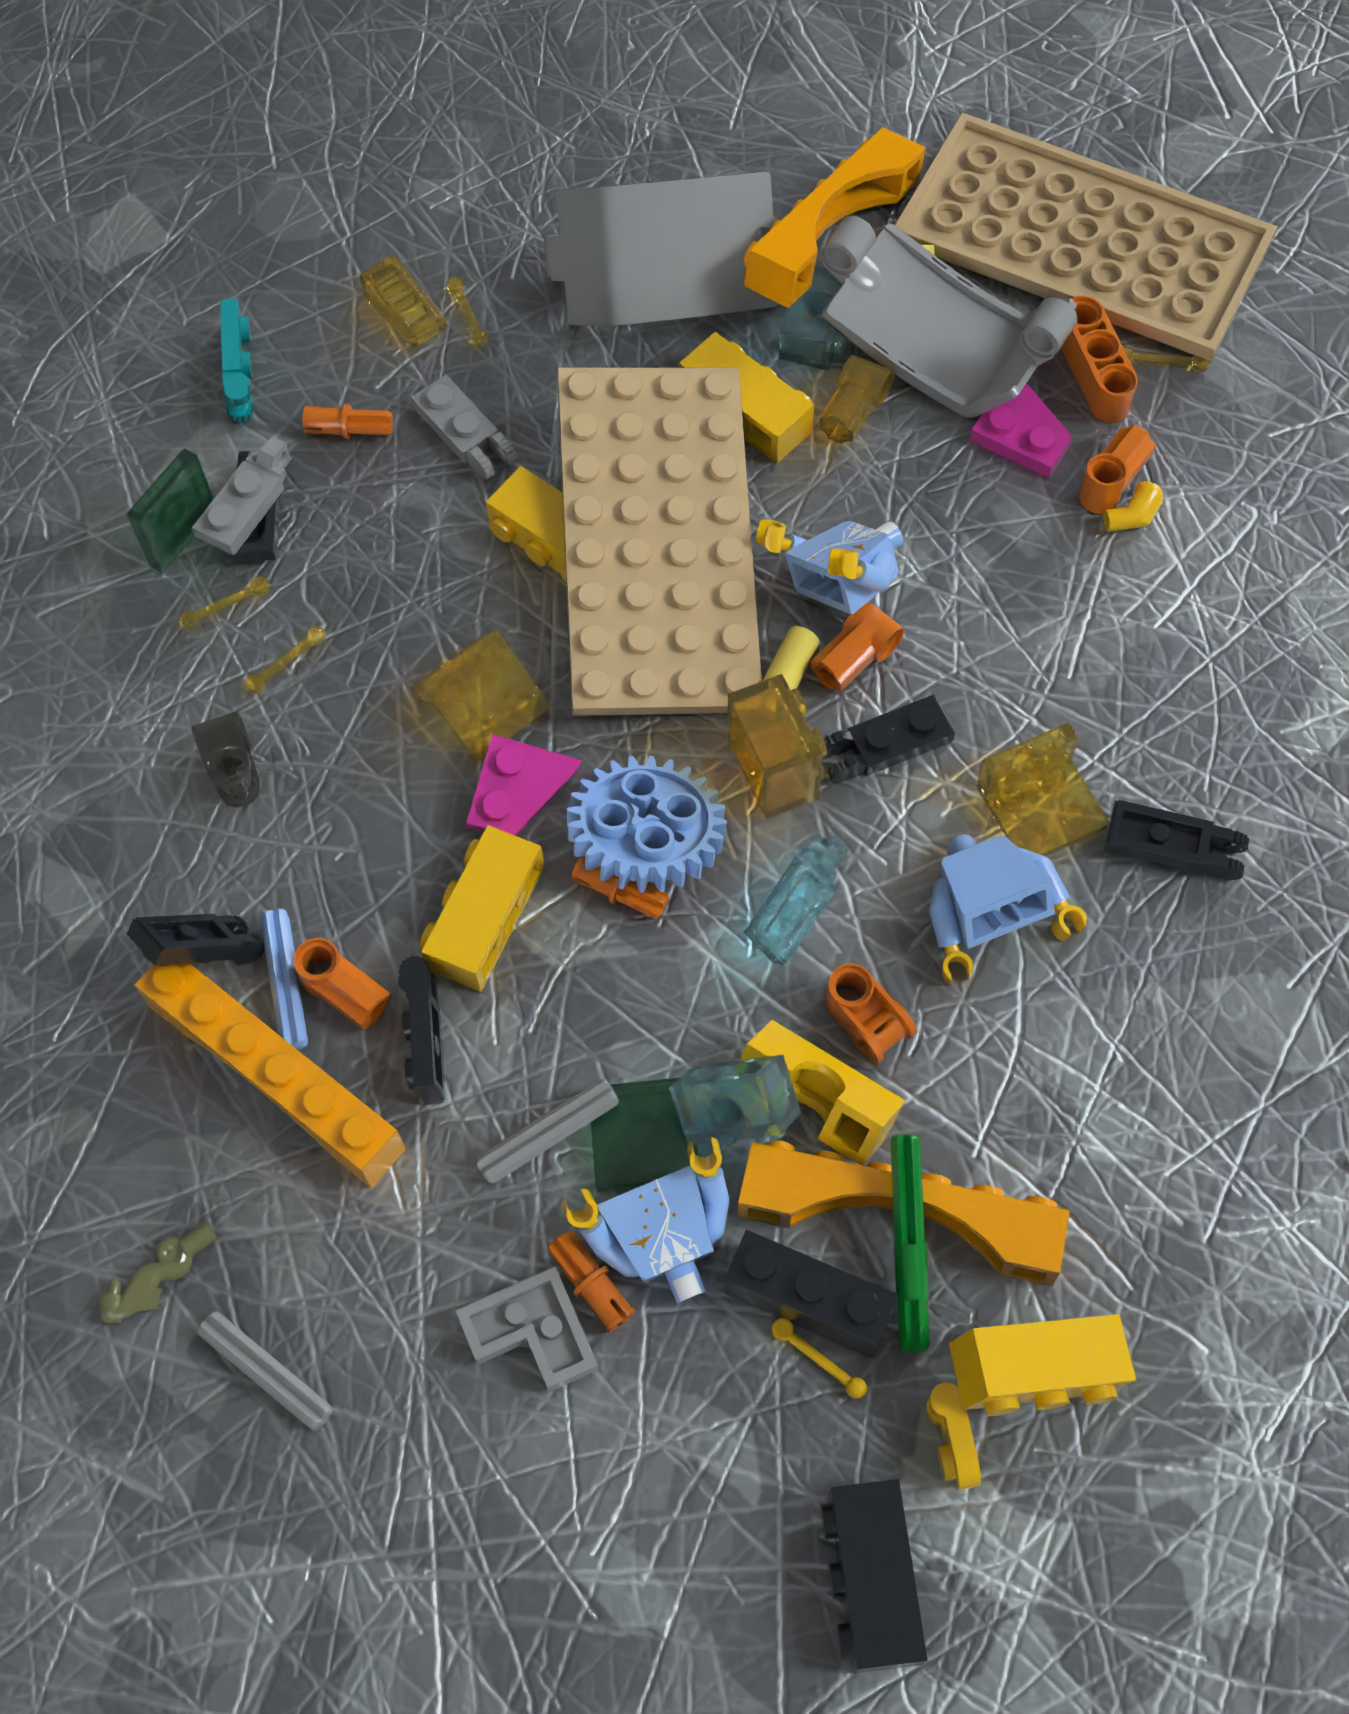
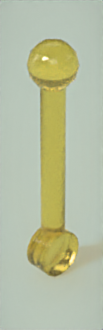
M452 277L447 282L448 291L456 296L473 332L472 342L475 346L483 347L488 343V334L480 329L466 299L464 280L460 277Z
M1124 348L1131 363L1137 361L1191 366L1197 372L1206 371L1210 364L1209 360L1194 355V357L1137 353L1131 348Z
M256 577L248 588L195 612L191 610L184 611L180 616V622L185 628H193L197 625L198 620L252 595L258 597L266 596L270 592L269 581L265 577Z
M320 626L312 627L308 631V637L264 672L249 675L245 681L249 692L252 694L263 692L267 680L311 645L324 642L326 631Z

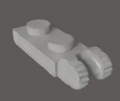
M444 375L411 397L414 410L464 464L468 462L483 479L486 480L495 474L490 459L483 454V451L490 448L507 465L517 460L512 444L506 440L505 436L499 432L493 423L447 375Z

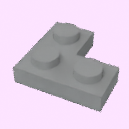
M556 1266L456 1310L478 1365L529 1343L549 1392L599 1370Z

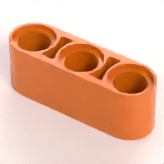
M1076 296L1072 300L1077 304L1074 309L1078 318L1077 323L1061 346V350L1095 418L1105 423H1118L1129 415L1138 383L1137 375L1100 302L1092 297Z

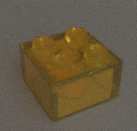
M783 674L728 694V743L765 819L818 800L820 780L825 778L822 758L827 755V750L823 737L817 728L810 730L804 718L807 712L803 698L798 689L790 690Z

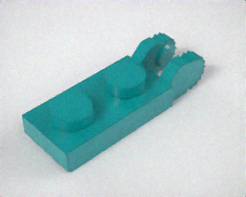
M238 298L223 299V301H220L223 394L226 401L228 418L230 417L231 421L233 420L235 423L240 422L241 424V422L246 423L247 420H250V417H253V397L250 393V378H252L250 352H243V343H251L249 316H241Z

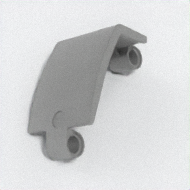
M769 172L565 189L556 192L560 234L544 236L547 276L551 277V281H564L567 314L570 325H628L778 306L779 303L744 286L747 268L744 266V256L752 242L763 238L775 221L782 220L788 215H773L771 175Z
M847 216L842 220L820 251V258L824 266L842 283L822 311L823 317L885 368L935 401L964 417H976L1015 399L1037 366L1051 360L1060 350L1077 323L1078 318L1074 310L1077 304L1071 298H1045L1037 309L1023 314L966 279L891 223L883 226L876 235L871 225L864 219L857 216Z

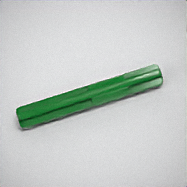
M896 1134L890 1140L899 1347L904 1352L918 1353L927 1351L930 1345L920 1137L916 1134Z

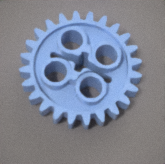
M630 756L628 767L622 768L617 762L612 760L610 761L608 774L598 768L593 769V782L581 779L579 792H572L571 806L567 808L566 826H568V842L574 843L573 855L575 857L585 856L584 869L587 871L600 866V880L602 882L608 880L613 875L618 876L619 889H623L631 880L637 882L639 893L645 891L648 882H654L660 892H664L666 880L670 879L678 887L682 888L684 887L685 873L693 878L700 879L702 865L712 868L714 866L715 854H721L727 820L724 819L725 805L717 803V789L706 790V777L691 780V767L689 766L683 768L680 772L673 771L674 763L671 759L663 767L656 766L654 756H649L646 765L639 766L637 760Z

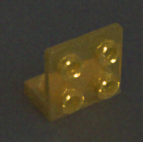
M497 629L481 635L410 687V690L420 703L431 700L473 760H481L486 756L492 734L509 739L548 710L550 706Z
M1070 722L983 759L976 784L977 790L1005 837L1018 848H1024L1043 856L1052 854L1107 829L1109 824L1108 818L1072 762L1079 737Z

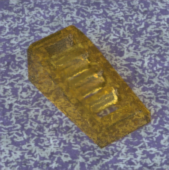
M394 255L388 256L361 273L360 281L364 297L412 349L448 328L447 321L404 265ZM400 291H402L401 294H399V295H397L396 297H394L393 299L389 300L390 297H392V296H394L395 294H397V293H399ZM414 304L413 307L409 308V309L406 310L405 312H403V313H401V314L399 313V312H401L402 310H404V309H406L407 307H409L410 305ZM423 315L427 317L425 320L410 328L409 324L413 321L417 320Z

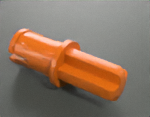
M347 403L343 407L334 408L304 406L302 425L305 435H343L345 440L351 439V434H392L393 415L387 410L352 409L351 405Z
M585 856L579 857L572 871V881L609 897L608 902L613 905L621 902L653 919L662 916L669 902L668 893L660 892L656 887L648 883L645 891L639 893L637 882L631 880L627 886L619 889L618 876L613 875L608 880L602 882L600 880L601 867L599 866L587 871L584 869Z
M567 1231L562 1233L548 1246V1253L575 1286L573 1294L576 1298L580 1296L584 1298L605 1325L609 1334L619 1328V1323L621 1325L625 1324L636 1313L635 1308L630 1306L607 1276L610 1272L607 1266L600 1267L573 1232Z

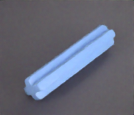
M284 909L269 910L263 912L260 919L277 1034L297 1050H300L307 1046L308 1038L299 979L293 962L295 952L290 920Z

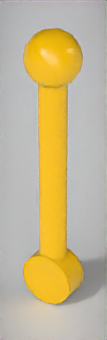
M780 1318L773 1323L772 1334L776 1340L780 1342L789 1341L845 1385L846 1392L850 1397L859 1399L866 1394L867 1384L862 1378H852L793 1332V1325L790 1320Z

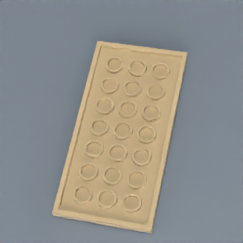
M963 112L895 224L897 228L920 245H934L935 256L939 259L1043 298L1054 297L1064 299L1069 297L1072 299L1076 296L1092 297L1103 306L1111 324L1209 361L1213 360L1278 227Z
M558 368L557 386L572 716L761 713L758 710V705L763 697V691L759 688L762 677L739 368Z

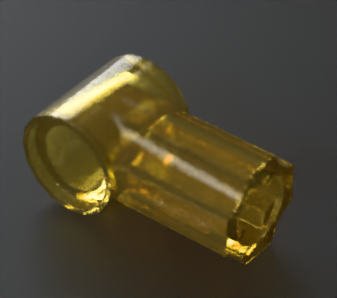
M854 354L848 358L841 371L837 390L819 418V428L826 433L828 439L840 444L847 441L853 442L873 407L879 409L886 400L893 383L894 371Z

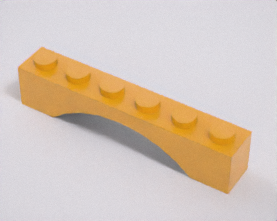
M883 127L869 140L865 139L860 144L858 150L848 159H843L837 169L827 179H821L813 192L804 200L799 199L788 215L782 220L775 221L763 238L751 243L744 256V266L747 267L744 286L787 308L791 307L812 286L818 253L816 241L825 230L841 218L859 210L878 205L898 203L918 184L926 147Z
M190 963L171 964L169 966L153 965L134 984L151 1009L184 1036L211 1052L250 1082L302 1127L333 1158L371 1189L406 1150L397 1129Z
M774 1139L765 1140L764 1144L751 1143L738 1201V1217L791 1228L812 1217L840 1209L875 1207L893 1210L892 1170L890 1164L870 1162L867 1166L848 1163L846 1162V1157L835 1152L817 1151L815 1155L794 1151L795 1147L793 1145ZM922 1174L924 1218L932 1220L959 1235L980 1252L999 1275L1053 1286L1061 1271L1070 1210L1057 1208L1055 1201L1045 1197L1028 1196L1024 1201L1006 1197L1001 1189L993 1186L974 1185L972 1189L951 1185V1180L942 1175Z

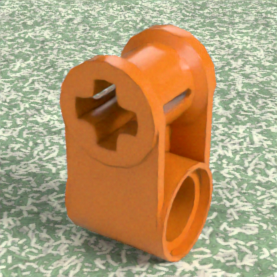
M854 963L843 964L831 973L824 999L825 1008L829 1015L848 1034L859 1052L870 1063L878 1065L884 1060L883 1053L902 1038L911 1039L917 1034L915 1023L907 1011L889 996L863 966ZM842 986H851L856 988L862 997L856 1001L844 1000L838 995L836 990Z

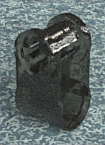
M238 710L191 726L192 734L205 764L207 774L216 785L217 792L222 801L232 807H243L252 803L259 796L261 781L252 757V746Z

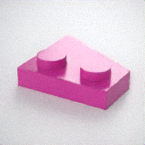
M1027 383L1015 399L982 413L972 428L970 435L971 442L1047 478L1051 476L1070 447L1072 435Z
M492 734L465 828L484 833L487 825L517 836L527 826L528 822L552 800L559 789L577 774L582 760Z

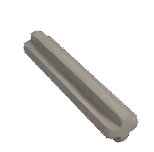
M600 1079L481 1154L476 1159L481 1174L488 1182L496 1183L614 1108L619 1103L614 1089L607 1080Z
M214 1311L200 1324L197 1332L202 1339L309 1429L317 1431L329 1419L333 1410L324 1399L222 1314Z

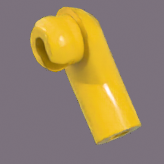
M1150 481L1140 482L1134 488L1135 494L1128 506L1104 510L1103 523L1106 532L1148 526L1163 502L1162 489L1159 485Z

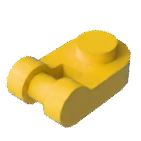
M951 1383L938 1384L932 1390L927 1400L925 1411L928 1419L933 1424L940 1426L944 1446L937 1447V1457L943 1480H953L957 1490L981 1486L979 1460L967 1410H963L959 1388Z

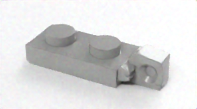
M271 436L259 449L257 456L250 454L239 465L193 525L192 530L196 538L229 554L235 555L284 490L283 481L287 475L285 467L292 459L286 442Z

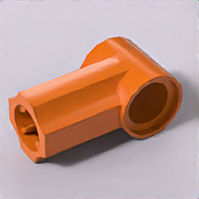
M1137 425L1122 427L1102 453L1093 456L1089 460L1079 491V501L1086 510L1095 514H1103L1106 509L1117 508L1121 494L1155 451L1156 444L1151 440L1148 431Z
M868 601L852 615L849 614L841 632L811 660V669L817 675L819 682L831 691L837 690L841 692L872 661L881 662L885 660L902 640L905 629Z
M324 938L308 939L300 944L294 953V966L305 991L310 995L322 998L361 1030L364 1031L368 1027L374 1026L385 1013L388 1004L392 1000L391 994L341 956L331 941ZM328 961L332 963L330 968L323 974L313 975L308 973L310 966L315 962Z

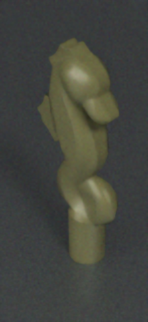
M205 1221L182 1238L170 1236L162 1239L155 1247L157 1262L141 1266L132 1275L122 1293L121 1281L111 1278L108 1291L103 1293L99 1299L101 1319L105 1320V1324H122L123 1319L129 1318L140 1311L158 1310L163 1289L159 1288L162 1281L176 1280L184 1276L191 1268L193 1256L218 1239L208 1222Z

